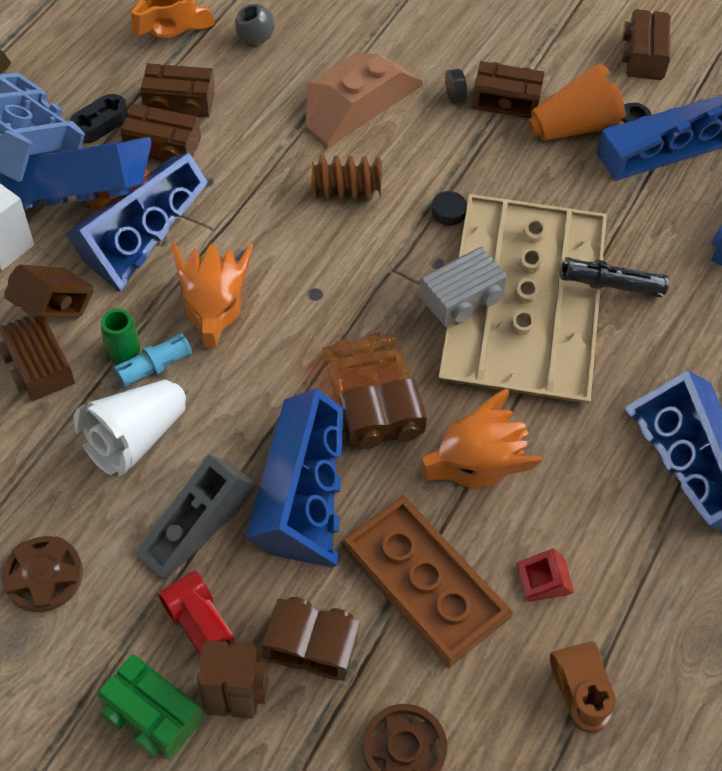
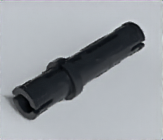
M565 257L560 266L561 280L589 284L594 289L609 287L662 298L667 293L669 287L667 275L607 265L606 261L602 260L587 262Z

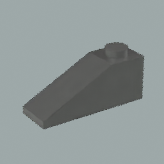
M208 454L135 554L163 579H168L234 516L257 484L230 461Z

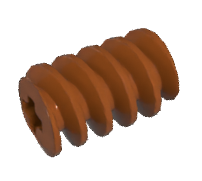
M320 155L317 165H314L312 160V199L318 197L320 189H323L326 199H331L334 189L337 190L340 200L345 199L348 190L351 191L354 200H358L362 190H364L367 200H372L375 191L379 192L381 198L382 161L380 157H375L372 166H369L366 156L361 157L358 166H355L352 156L347 157L344 166L341 165L338 155H334L331 165L327 164L325 155Z

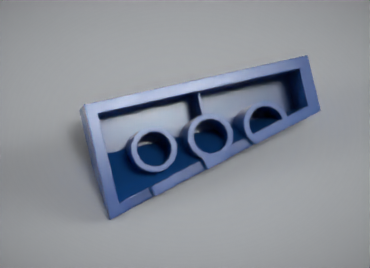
M722 95L705 100L701 99L695 103L671 108L661 113L640 117L634 121L603 129L597 155L614 180L617 181L722 149Z
M145 137L122 143L120 141L88 148L83 147L60 151L58 153L52 152L29 156L22 181L18 182L0 173V184L21 199L23 209L37 207V200L46 199L47 206L66 203L68 202L67 196L73 195L77 196L78 201H86L99 198L98 192L108 191L109 197L130 194L129 187L143 183L151 148V138Z
M189 152L172 157L143 178L142 184L129 187L130 194L115 197L68 230L65 235L85 264L117 291H121L129 282L128 278L137 268L141 267L148 258L149 252L158 241H161L166 236L173 222L186 211L208 181Z
M687 370L626 406L625 409L642 428L641 432L646 439L655 446L663 457L661 460L668 470L672 471L681 482V488L706 523L722 531V408L711 382Z
M317 388L283 401L245 538L274 556L335 567L338 562V551L332 550L333 533L339 532V515L334 514V494L340 492L341 477L338 476L336 470V458L342 455L343 407Z

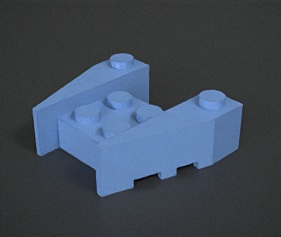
M19 73L0 74L1 174L19 182L23 179L29 155L58 153L82 147L85 133L73 121H65L61 117L62 109L57 104H48L46 101L47 94L42 88Z

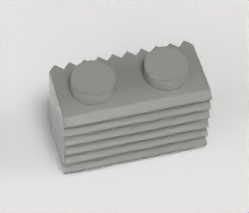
M479 247L420 278L419 297L439 321L447 327L455 321L458 323L465 321L472 315L474 310H478L479 307H483L485 304L487 306L496 304L504 294L507 275L505 271H502L501 266H498L497 262L493 261L492 256H489L483 247Z

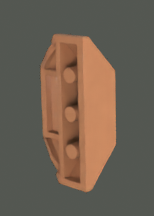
M356 52L308 82L306 131L325 147L329 148L423 86V80L402 64L384 56Z

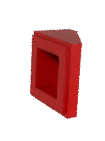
M554 548L516 562L524 594L528 602L567 596L574 593L566 561L563 555Z

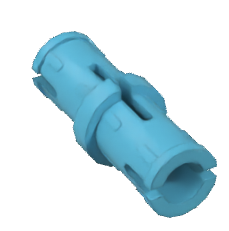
M179 333L177 336L155 347L149 345L143 348V353L113 368L119 382L122 383L124 388H127L153 373L156 376L164 372L163 368L192 355V350L184 335Z

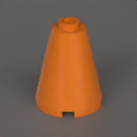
M603 64L592 66L531 111L532 118L528 119V125L535 138L539 136L542 141H549L599 132L610 126L623 124L624 122L620 121L626 117L623 99L616 82L609 84L605 75L610 74L608 68Z

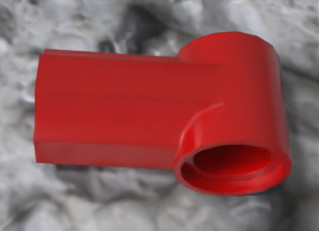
M197 571L190 572L157 592L171 620L175 625H181L200 656L202 644L206 640L227 642L228 646L235 641L233 633L213 605V597Z

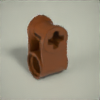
M590 641L552 651L550 653L552 673L557 686L562 691L573 723L580 730L588 733H597L603 730L609 723L611 712L615 707L616 697L595 642ZM600 707L601 709L600 711H596L595 708Z

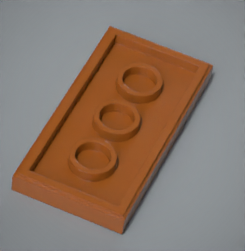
M404 495L341 540V547L448 668L512 617L513 611Z

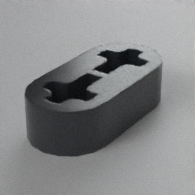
M107 94L71 116L70 121H73L85 133L84 144L95 142L123 125L125 119L128 118L126 100L117 94Z

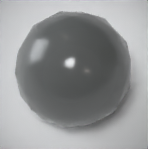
M249 4L239 10L235 19V28L238 36L247 44L254 45L266 42L271 38L275 28L272 13L260 4Z

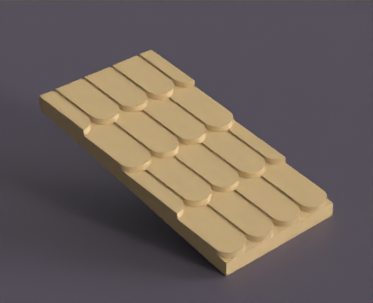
M469 194L459 258L479 247H483L484 251L488 252L489 256H492L493 261H496L497 265L501 266L502 271L506 272L507 279L504 294L496 304L492 306L485 304L483 307H479L478 310H474L472 315L465 321L460 323L455 321L447 326L438 380L454 384L485 387L492 390H504L507 388L511 392L523 393L529 396H542L562 399L567 402L589 404L592 391L600 289L591 288L589 284L561 280L560 266L565 257L587 262L603 261L607 214Z

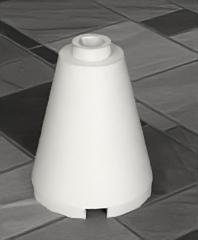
M161 380L85 403L77 408L74 413V427L77 434L81 431L84 432L88 442L82 446L93 462L109 475L118 472V476H122L141 459L184 413L186 396L178 384L168 380Z

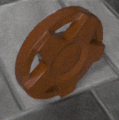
M42 536L26 542L23 541L12 550L3 568L2 582L7 595L18 607L32 612H45L62 606L73 597L82 581L83 566L77 551L66 540L57 536ZM43 546H45L42 550H37V549H35V548H38V547H43ZM66 553L73 558L74 566L63 562ZM18 562L20 567L18 570L13 572V569L16 563ZM68 586L60 595L53 598L56 587ZM29 591L31 592L33 602L24 600L17 594Z
M412 704L389 706L376 714L367 726L363 740L364 759L370 771H382L376 765L373 758L385 761V771H441L447 755L446 735L436 717L424 708ZM406 714L417 716L423 719L424 722L412 725ZM386 719L387 731L384 734L373 735L377 726ZM437 738L440 748L438 760L429 750L430 745Z

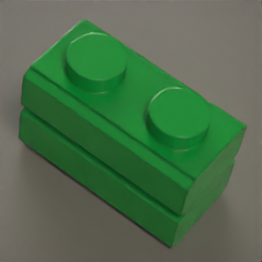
M134 654L128 657L117 670V673L111 676L97 694L103 707L100 712L101 716L119 731L124 725L137 735L133 739L134 742L153 758L159 752L166 759H172L183 746L185 740L193 734L204 719L202 708L199 704Z

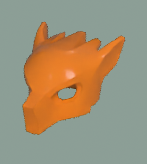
M139 0L138 4L131 11V33L136 36L148 33L160 39H170L187 30L203 29L215 25V20L210 10L197 6L195 0Z
M173 242L171 245L186 316L199 329L203 348H216L222 331L232 324L241 313L242 290L250 263L253 244H248L237 264L235 263L233 251L228 249L226 255L222 258L214 244L209 245L201 259L197 249L192 250L188 261L185 263L176 243Z
M506 388L495 394L474 413L451 424L443 436L439 450L422 457L421 473L425 481L451 480L469 488L482 489L484 486L498 484L510 474L528 471L542 462L541 456H524L523 449L527 448V441L521 440L529 434L525 429L524 422H507L514 412L511 410H501L509 396V389ZM460 468L474 470V472L467 473L461 470Z

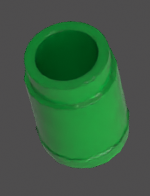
M112 309L106 312L101 319L100 330L107 357L112 362L121 364L139 355L141 343L131 315L123 309Z

